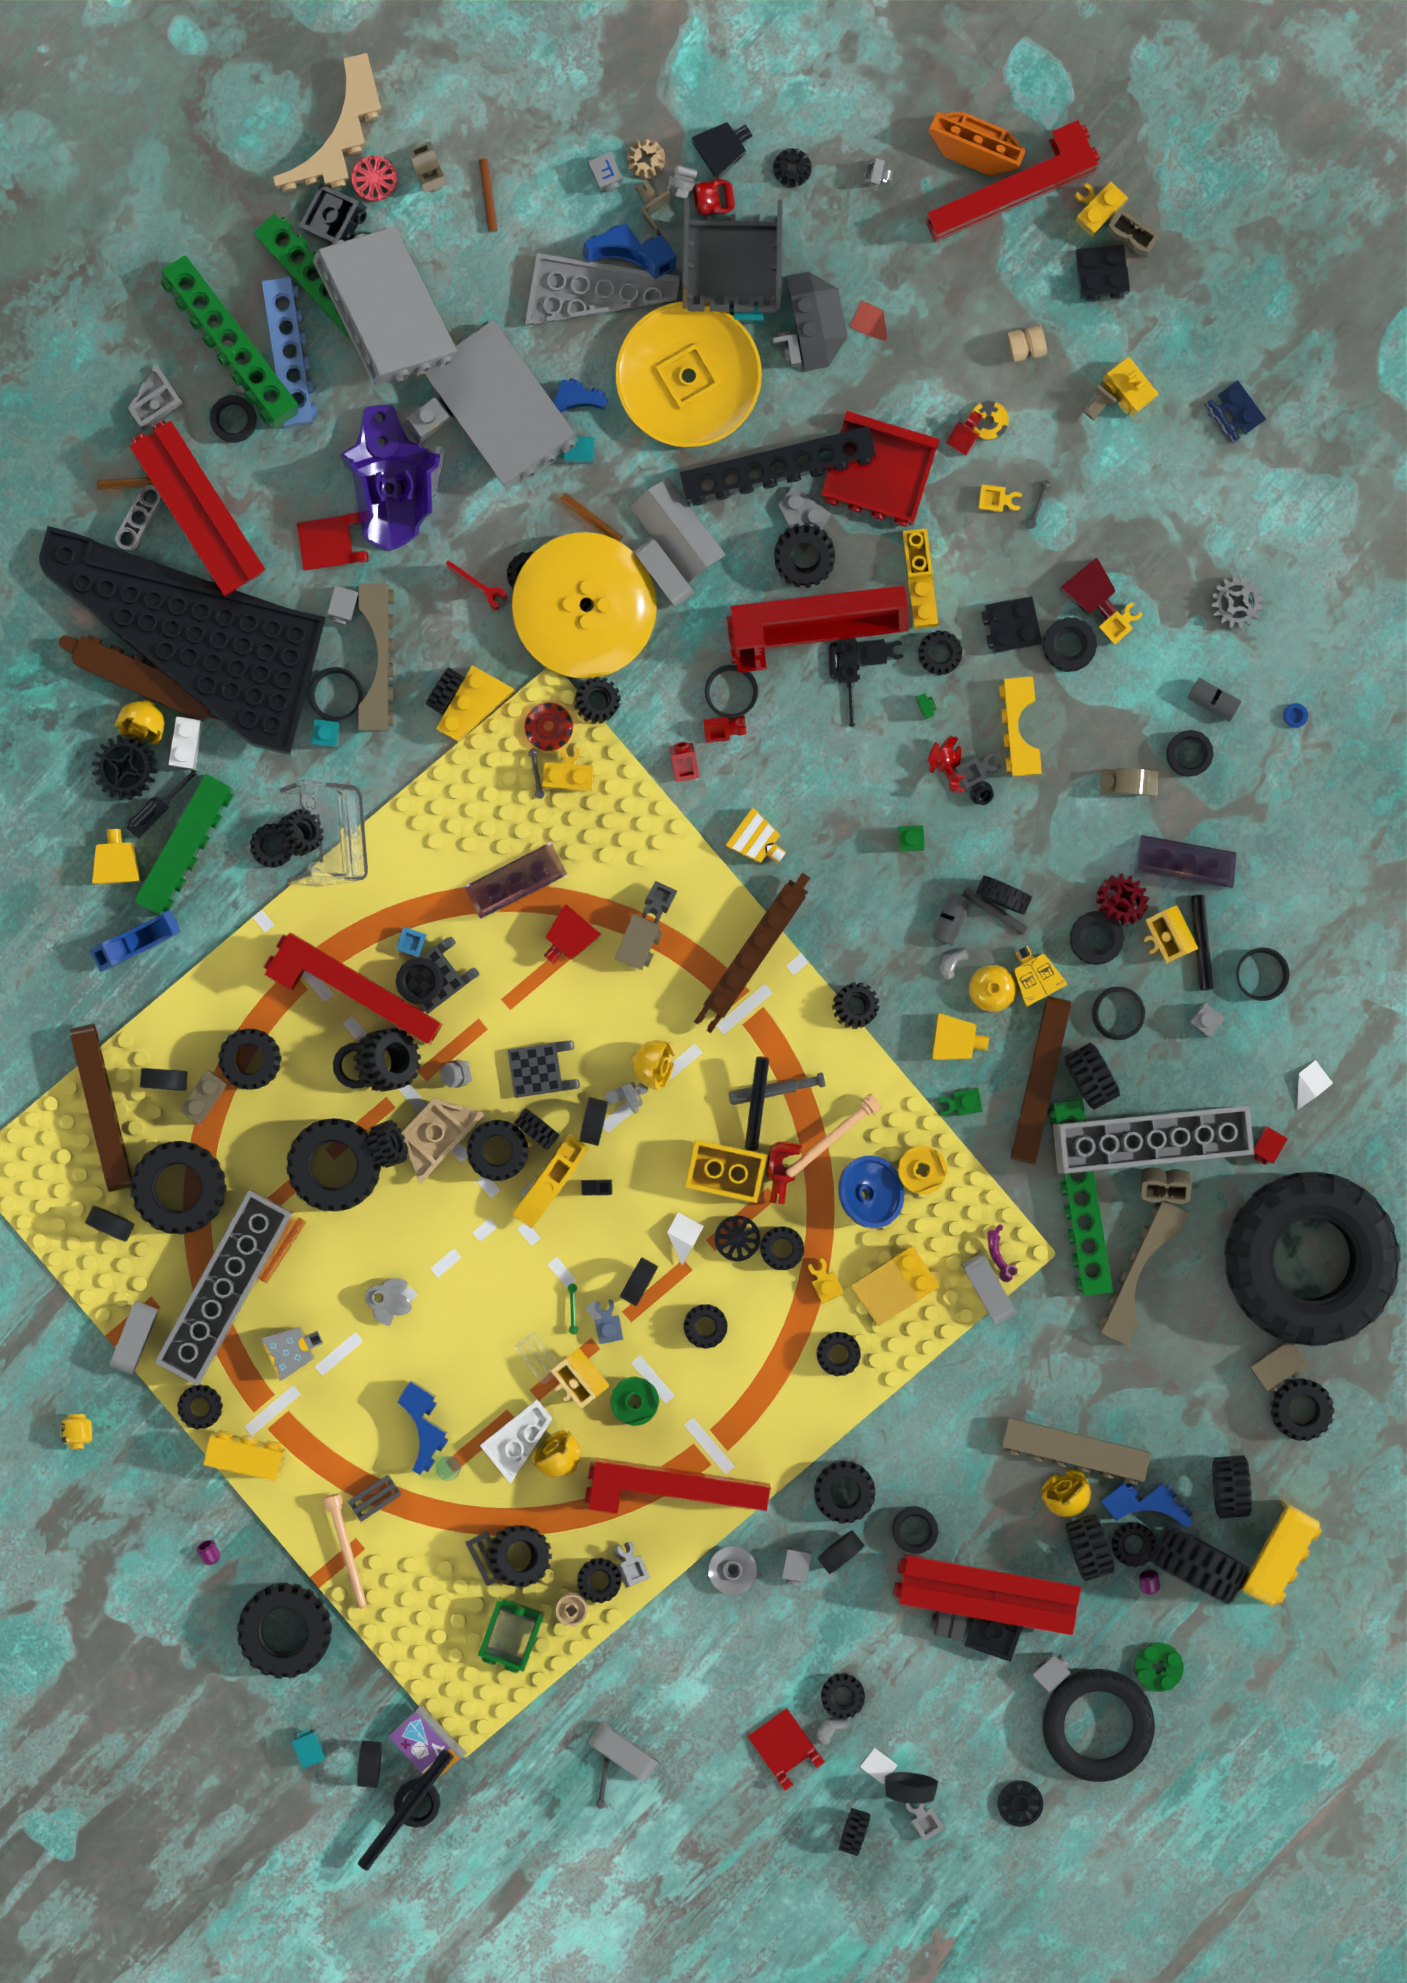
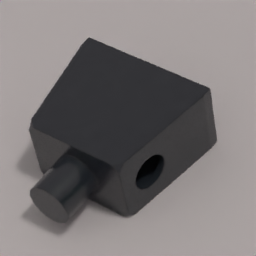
M726 122L692 137V144L715 179H720L746 155V150L742 143L753 137L746 124L733 131L729 123Z

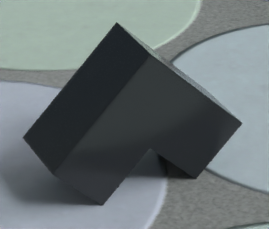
M612 1179L581 1180L582 1196L613 1195Z

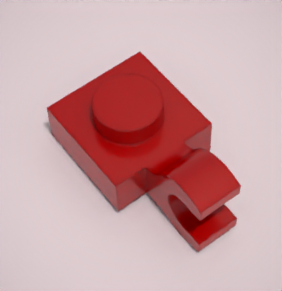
M974 411L970 413L965 424L959 421L946 443L964 455H968L980 435L975 431V428L983 415Z
M745 716L733 718L729 722L728 717L703 719L706 743L729 741L730 735L741 736L747 734Z

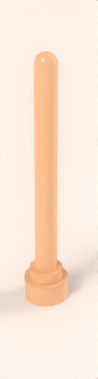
M870 1093L863 1098V1102L860 1104L861 1107L786 1170V1175L794 1177L866 1115L870 1116L872 1113L875 1115L881 1110L882 1106L877 1099Z
M341 1493L322 1498L324 1508L331 1512L358 1608L363 1609L366 1607V1600L340 1511L343 1499Z

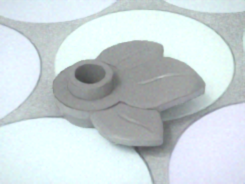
M389 1278L382 1285H373L367 1290L365 1294L366 1303L373 1308L374 1317L379 1323L390 1326L393 1315H405L412 1310L409 1300L402 1295L407 1287V1281L400 1278ZM377 1293L382 1295V1299L379 1302L374 1300V1296Z

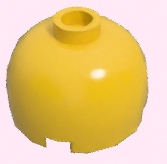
M142 700L126 704L120 711L114 727L119 726L118 732L124 737L131 735L132 741L139 737L141 744L143 739L150 740L149 745L159 744L165 722L162 713L155 707L153 702Z
M997 964L986 965L978 969L972 975L969 983V996L973 1004L980 1010L989 1013L1007 1009L1013 1003L1017 994V982L1013 974L1005 967Z
M659 1040L644 1043L637 1052L633 1053L631 1058V1065L633 1066L636 1079L644 1086L655 1090H661L660 1086L665 1087L674 1068V1063H670L671 1055L675 1056L674 1045Z
M561 1430L543 1441L545 1446L541 1451L537 1448L531 1457L532 1463L540 1472L548 1477L556 1478L570 1476L576 1471L581 1457V1450L573 1434L570 1431L567 1433L565 1430Z
M1066 1470L1067 1474L1059 1476L1057 1473L1050 1477L1041 1488L1043 1495L1041 1497L1050 1512L1059 1517L1077 1516L1090 1503L1091 1489L1084 1473L1079 1470Z

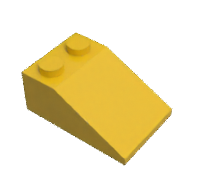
M910 1245L851 1285V1287L876 1324L880 1326L940 1287V1285L914 1247Z

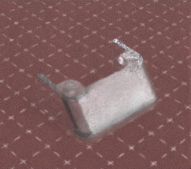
M302 780L280 788V793L299 795L301 808L304 811H311L310 815L315 814L317 816L316 822H321L319 829L323 828L324 833L320 834L324 836V839L320 841L322 844L319 846L320 862L308 864L305 873L288 878L287 884L325 886L357 882L366 878L368 864L363 802L360 790L354 785Z

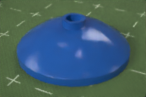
M872 1155L856 1158L844 1168L840 1176L838 1192L841 1205L850 1219L862 1227L871 1229L881 1228L892 1223L900 1214L904 1204V1187L899 1179L897 1170L885 1159Z

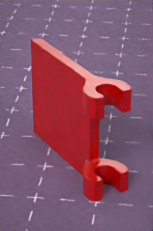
M359 512L297 523L303 571L369 562L368 552L358 551L353 553L349 526L361 524Z
M448 560L446 562V566L450 571L487 596L489 605L493 610L498 611L500 609L499 604L494 601L496 597H501L504 600L508 598L502 588H488Z
M788 1708L747 1736L785 1791L794 1785L786 1773L807 1757L811 1759L816 1768L825 1763V1760L811 1743Z

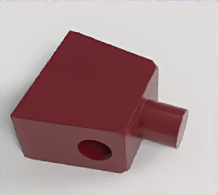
M1097 557L1059 588L1065 596L1088 615L1097 608L1104 618L1107 619L1117 611L1109 601V598L1116 593V590Z

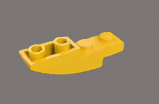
M927 528L903 531L907 581L914 629L937 627L938 616Z
M568 1134L511 1215L529 1228H532L575 1171L589 1147L571 1134Z

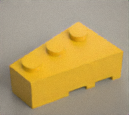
M472 665L436 729L459 742L516 691Z

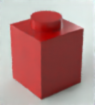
M1264 1126L1253 1145L1255 1154L1253 1159L1263 1165H1266L1267 1162L1274 1164L1288 1138Z

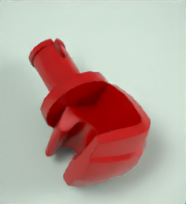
M780 1141L770 1146L766 1177L770 1178L773 1183L769 1202L776 1203L777 1194L779 1193L778 1204H785L787 1183L795 1181V1176L789 1177L786 1175V1170L793 1164L785 1165L783 1159L791 1155H800L801 1145Z

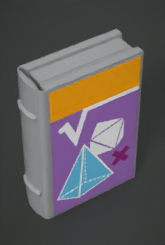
M422 1705L388 1736L423 1775L443 1749L451 1752L453 1759L436 1781L466 1754V1751L458 1742L450 1736Z

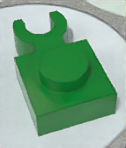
M978 1088L954 1092L955 1099L953 1100L947 1097L938 1099V1103L947 1102L949 1104L947 1111L940 1112L943 1116L951 1114L956 1109L958 1116L983 1112Z

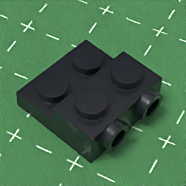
M320 184L298 227L322 238L329 244L339 240H344L345 242L353 239L356 236L354 232L358 224L361 225L365 222L367 207L352 197Z
M1124 245L1075 250L1080 299L1086 298V302L1100 301L1101 297L1110 296L1111 300L1123 299L1125 294H1129V276Z
M1033 596L988 604L984 607L985 611H981L984 626L988 625L990 635H986L989 650L993 649L994 654L1042 645Z
M972 1618L964 1646L1011 1662L1023 1626Z

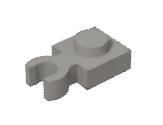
M631 1541L624 1544L626 1553L622 1551L620 1545L613 1548L615 1556L622 1561V1563L616 1566L626 1588L650 1578L641 1555L634 1557V1545Z
M905 1803L907 1810L916 1815V1817L911 1819V1822L924 1842L945 1829L932 1807L925 1810L924 1804H919L918 1807L913 1808L910 1806V1803Z

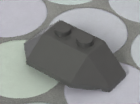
M811 272L785 276L804 370L807 372L829 367L848 337L838 288Z

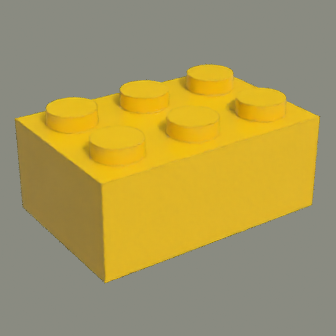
M695 1139L685 1187L757 1203L767 1155Z
M219 1430V1432L213 1433L209 1438L203 1465L276 1481L281 1474L286 1449L281 1448V1443L267 1440L265 1444L258 1443L256 1437L243 1435L241 1438L233 1437V1432Z

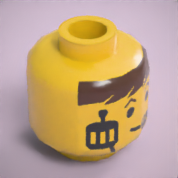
M86 1414L66 1415V1419L60 1423L61 1442L69 1445L70 1450L84 1449V1444L92 1442V1421L86 1418Z

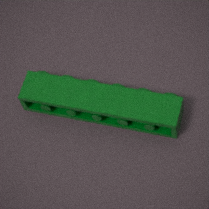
M205 774L136 896L135 902L158 915L171 910L175 902L172 900L175 892L180 893L187 881L184 879V876L188 870L192 871L198 862V858H196L197 853L200 849L204 850L210 841L208 834L211 828H217L222 819V816L219 814L224 806L226 808L229 807L234 798V795L231 794L233 791L231 787Z

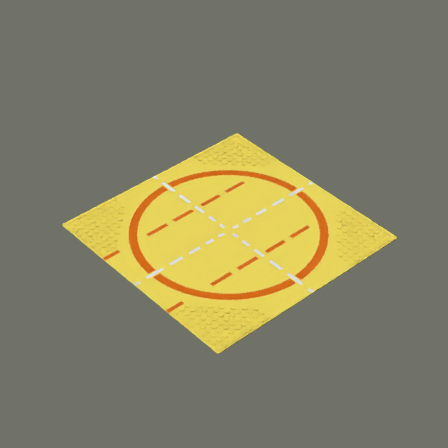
M547 668L101 1045L131 1175H134L135 1167L142 1160L143 1156L160 1144L186 1141L207 1149L219 1161L221 1170L224 1171L226 1177L224 1178L225 1185H227L223 1206L209 1224L186 1234L164 1233V1231L152 1228V1225L141 1218L139 1211H136L133 1205L135 1204L134 1199L131 1197L130 1190H132V1187L114 1192L108 1191L78 1066L0 1131V1213L115 1349L135 1301L159 1309L135 1372L205 1455L210 1436L213 1433H217V1431L219 1432V1430L233 1432V1437L241 1438L243 1435L256 1437L258 1443L265 1444L267 1440L281 1443V1448H285L286 1452L280 1477L276 1481L217 1469L418 1706L422 1705L431 1713L434 1719L466 1751L464 1758L474 1752L756 1511L754 1509L621 1490L618 1514L588 1510L589 1504L584 1502L587 1486L592 1487L593 1479H588L591 1462L595 1463L596 1458L599 1457L770 1483L771 1486L770 1499L988 1314L964 1271L962 1263L983 1252L1006 1295L1009 1296L1055 1256L1054 1249L866 1028L858 1027L857 1029H852V1026L847 1028L844 1027V1022L841 1024L838 1022L840 1018L834 1016L836 1009L832 1010V1005L835 1003L833 999L837 994L784 932L781 933L724 1018L720 1019L712 1033L706 1031L708 1029L707 1026L714 1020L717 1014L710 1009L705 1014V1018L701 1023L696 1024L694 1022L703 1009V1004L766 911L605 722L599 724V721L596 724H592V720L589 719L586 722L583 720L585 718L584 715H578L579 709L575 710L574 706L576 704L574 697L577 695V689L568 678ZM551 703V706L546 708L544 704ZM558 705L561 706L564 710L561 712L558 711ZM538 707V712H532V709ZM555 714L556 716H558V717H559L558 720H557V718H555L554 716H551V715ZM568 715L570 716L572 722L566 721V717ZM527 717L531 719L529 724H526ZM560 728L561 732H559L560 734L556 737L555 735L558 733ZM568 729H572L571 736L566 733ZM526 731L531 732V737L528 738ZM540 733V734L543 735L544 737H553V736H555V738H554V739H551V738L543 739L542 736L540 737L538 734ZM564 740L566 743L560 747L559 742ZM538 741L540 743V747L538 748L533 743ZM548 745L553 746V750H546ZM562 747H566L565 754L568 757H573L575 748H578L579 757L575 764L594 767L592 792L543 788L544 762L564 763L561 756ZM532 748L538 751L536 758L541 790L545 793L542 799H538L535 796L537 789L532 758L528 754ZM657 881L677 890V893L667 914L662 912L660 921L657 923L661 925L659 930L663 931L658 945L653 943L650 953L654 955L649 967L644 966L640 970L615 960L632 915L635 914L642 917L644 908L647 905L645 900L654 882ZM567 904L601 933V936L573 960L563 954L554 965L544 956L553 945L545 937L562 908ZM648 913L645 919L654 922L655 915ZM403 927L427 934L420 958L447 937H453L456 944L444 952V956L460 977L471 968H476L479 976L428 1014L443 1023L431 1045L407 1032V1036L413 1037V1044H417L419 1047L417 1053L421 1055V1059L418 1060V1063L421 1066L419 1070H416L418 1075L415 1079H412L413 1082L400 1089L380 1092L372 1090V1087L354 1089L346 1087L337 1080L333 1072V1060L341 1047L349 1043H359L360 1039L366 1037L365 1035L388 1028H399V1031L404 1029L307 971L304 972L294 990H289L264 975L266 969L263 967L271 955L275 957L279 948L276 946L283 934L288 935L290 932L403 999L396 986L397 972L408 960L419 958L396 950ZM410 1003L411 1005L425 1012V1010L422 1008L420 1004ZM258 1029L273 1037L280 1048L282 1061H280L281 1067L275 1079L268 1085L259 1089L247 1090L237 1088L229 1083L203 1124L196 1123L179 1111L206 1070H210L228 1082L222 1075L221 1068H219L218 1063L220 1061L218 1055L221 1051L222 1043L227 1040L229 1035L234 1034L238 1030ZM569 1040L574 1042L573 1050L557 1053L561 1080L578 1079L580 1088L515 1098L508 1050ZM659 1040L672 1043L675 1048V1056L671 1055L670 1063H674V1068L665 1087L660 1086L661 1090L648 1087L647 1093L640 1095L643 1104L639 1106V1112L636 1114L631 1111L626 1098L611 1105L608 1104L599 1145L583 1143L589 1149L560 1192L532 1228H529L511 1215L566 1136L571 1134L580 1140L588 1099L591 1097L607 1101L606 1093L632 1082L637 1086L641 1082L636 1079L633 1066L631 1065L633 1053L637 1052L646 1042ZM245 1045L236 1054V1064L244 1073H256L264 1064V1054L255 1045ZM384 1050V1063L388 1070H390L391 1058L389 1053ZM352 1051L343 1058L342 1070L348 1078L360 1080L358 1077L360 1073L355 1071L354 1067L357 1066L356 1061H354V1055H357V1052ZM763 1056L769 1058L766 1084L792 1079L793 1081L817 1076L818 1073H823L825 1087L817 1085L797 1089L796 1092L764 1098L758 1150L753 1151L767 1155L757 1203L685 1187L695 1139L746 1150L745 1141L750 1102L732 1105L729 1101V1092L753 1086L756 1057ZM450 1061H468L473 1082H468L464 1087L449 1088V1086L442 1083L440 1071L444 1064ZM141 1069L187 1071L186 1091L141 1088ZM869 1093L872 1094L880 1103L882 1109L875 1115L872 1113L870 1116L866 1115L797 1173L795 1181L787 1183L785 1204H778L779 1193L777 1194L776 1203L769 1202L773 1183L770 1178L766 1177L770 1146L780 1141L801 1145L800 1155H791L783 1159L785 1165L794 1164L861 1107L860 1104L863 1102V1098ZM433 1098L485 1114L422 1183L418 1182L415 1170L407 1154V1159L402 1163L388 1168L381 1166L380 1178L373 1192L362 1203L350 1209L334 1212L322 1211L311 1207L307 1202L298 1197L297 1192L291 1187L289 1182L290 1178L286 1167H288L287 1155L290 1152L291 1144L304 1128L317 1121L332 1118L349 1120L363 1127L368 1133L372 1126L392 1120L393 1123L398 1125L397 1128H400L403 1132ZM525 1108L538 1116L560 1135L549 1150H546L523 1132L528 1142V1158L521 1171L507 1180L490 1181L486 1178L484 1179L473 1170L468 1161V1140L476 1128L492 1120H503L514 1124ZM493 1136L485 1142L483 1154L491 1164L502 1165L510 1159L512 1146L506 1138ZM328 1142L315 1151L311 1161V1169L319 1183L329 1188H339L345 1186L353 1179L357 1170V1160L353 1151L345 1144ZM924 1145L932 1147L942 1154L947 1164V1173L943 1184L939 1189L929 1194L913 1193L904 1187L902 1210L898 1217L889 1225L875 1229L862 1227L851 1220L844 1211L839 1199V1180L844 1168L854 1159L867 1155L877 1156L888 1161L898 1172L900 1158L912 1147ZM919 1163L916 1173L925 1177L926 1171L929 1170L928 1165L923 1166L922 1163ZM181 1164L171 1165L159 1175L156 1182V1193L161 1203L167 1208L177 1211L186 1210L198 1201L201 1194V1181L197 1173L190 1167ZM612 1179L613 1195L582 1196L581 1180ZM252 1189L294 1212L201 1382L202 1385H208L210 1388L215 1389L217 1394L220 1395L221 1403H223L222 1414L212 1426L197 1430L186 1426L187 1424L180 1420L181 1417L177 1412V1403L180 1396L185 1390L196 1385L156 1364L155 1360L247 1192ZM95 1205L134 1223L135 1226L128 1241H121L87 1225L85 1221L92 1206ZM678 1212L704 1226L683 1265H681L667 1233ZM736 1215L747 1217L758 1227L761 1245L762 1238L769 1230L780 1226L790 1227L801 1236L804 1243V1254L799 1264L792 1269L784 1271L775 1270L764 1262L761 1256L760 1245L752 1257L744 1261H731L723 1257L716 1248V1229L728 1217ZM739 1219L737 1221L738 1229H740L743 1221ZM732 1221L727 1222V1225L733 1230ZM747 1224L744 1232L752 1228L751 1224ZM999 1224L1003 1226L1002 1231L999 1232L1000 1254L1007 1266L1014 1265L1018 1269L1017 1274L1012 1276L1013 1279L1009 1282H1003L1000 1279V1270L992 1260L988 1248L987 1233L989 1230L995 1231ZM721 1228V1234H729L724 1228ZM756 1233L748 1235L747 1238L755 1239ZM720 1238L719 1244H723L724 1242L728 1241V1239ZM778 1239L774 1242L772 1250L777 1257L785 1258L790 1255L792 1246L788 1240ZM746 1242L751 1249L755 1247L754 1243ZM731 1245L723 1248V1251L728 1253ZM912 1245L940 1287L878 1326L851 1285ZM741 1247L742 1254L746 1256L748 1252L743 1247ZM735 1248L732 1254L733 1257L738 1256L737 1248ZM643 1257L657 1265L658 1269L637 1306H634L620 1298V1294L639 1260ZM820 1258H823L827 1264L826 1273L829 1274L834 1271L844 1291V1294L822 1304L812 1284V1281L818 1278L808 1269V1264L811 1263L814 1270H820L822 1268ZM389 1278H400L408 1282L402 1295L409 1300L412 1310L405 1315H393L390 1326L381 1324L375 1319L373 1308L366 1303L365 1294L373 1285H382ZM572 1283L577 1286V1291L575 1292V1312L578 1332L574 1335L569 1332V1327L571 1326V1307L568 1285ZM377 1293L374 1296V1300L379 1302L382 1299L381 1293ZM608 1300H612L614 1309L611 1314L612 1317L619 1315L623 1340L599 1344L595 1320L602 1318L596 1311L595 1304L599 1302L600 1308L605 1311L609 1309ZM701 1304L716 1306L724 1313L727 1320L728 1328L723 1341L717 1346L708 1349L698 1348L691 1344L684 1332L686 1315L692 1308ZM702 1317L696 1323V1330L703 1336L711 1335L715 1330V1323L709 1317ZM298 1327L302 1328L305 1336L318 1330L323 1344L311 1349L315 1358L280 1381L261 1338ZM845 1332L857 1341L861 1350V1359L852 1373L845 1376H834L826 1373L821 1368L817 1359V1347L822 1338L826 1337L829 1333ZM834 1345L829 1351V1357L834 1363H843L848 1358V1350L843 1345ZM579 1348L610 1385L582 1409L573 1398L564 1402L563 1398L567 1396V1392L563 1388L557 1392L555 1391L556 1386L560 1382L551 1372L552 1369ZM633 1376L647 1379L654 1385L659 1395L657 1412L649 1422L639 1426L628 1425L620 1421L613 1414L610 1405L611 1395L616 1385L621 1380ZM411 1380L436 1395L433 1400L437 1403L430 1415L425 1413L423 1417L447 1431L445 1438L448 1439L442 1451L436 1450L433 1454L432 1459L435 1462L428 1473L423 1470L421 1475L412 1470L419 1453L418 1430L411 1415L403 1406L397 1403ZM635 1394L630 1395L631 1400L628 1401V1404L638 1408L639 1402L642 1401L641 1397H636ZM201 1397L195 1398L191 1403L192 1413L196 1416H205L209 1411L208 1401ZM538 1399L553 1419L510 1484L480 1445ZM561 1430H565L567 1433L570 1431L578 1441L581 1450V1457L576 1471L570 1476L556 1478L544 1475L532 1463L531 1457L537 1448L541 1451L545 1446L543 1441L552 1434ZM389 1474L402 1495L360 1522L348 1501ZM386 1481L355 1502L357 1507L389 1486L388 1482ZM390 1490L388 1493H386L385 1495H383L382 1497H380L379 1499H377L376 1501L362 1509L361 1513H366L367 1511H369L370 1509H372L373 1507H375L376 1505H378L379 1503L393 1495L394 1491ZM341 1493L343 1499L340 1511L366 1600V1607L363 1609L358 1608L331 1512L324 1508L322 1498ZM514 1525L530 1526V1528L539 1530V1533L547 1538L545 1541L551 1547L549 1554H552V1559H549L548 1563L551 1564L550 1568L544 1572L546 1573L544 1578L538 1579L539 1582L530 1584L527 1587L509 1586L503 1584L504 1582L497 1581L487 1586L465 1543L488 1531L491 1539L495 1538L499 1530L502 1531L505 1527ZM484 1538L481 1541L487 1551L489 1546ZM517 1541L508 1549L507 1561L512 1569L521 1571L531 1561V1550L525 1542ZM631 1541L634 1545V1557L641 1555L650 1578L628 1588L625 1587L621 1578L618 1594L612 1600L601 1604L599 1602L592 1603L590 1600H587L588 1612L581 1624L567 1626L561 1623L556 1616L558 1599L566 1592L575 1591L580 1593L577 1586V1577L582 1566L594 1558L608 1559L615 1565L622 1563L621 1559L615 1556L613 1548L620 1545L622 1551L626 1553L624 1544ZM477 1543L472 1544L489 1579L493 1578ZM597 1571L591 1575L590 1584L594 1589L602 1590L608 1586L609 1578L606 1573ZM499 1596L545 1613L524 1672H510L505 1669V1665L497 1662L495 1665L483 1662L481 1660L482 1657L478 1656ZM500 1610L488 1646L522 1658L535 1622Z

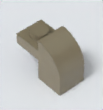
M430 141L408 149L424 193L436 192L442 186L447 185Z
M1102 769L1101 794L1157 796L1159 772L1141 769Z

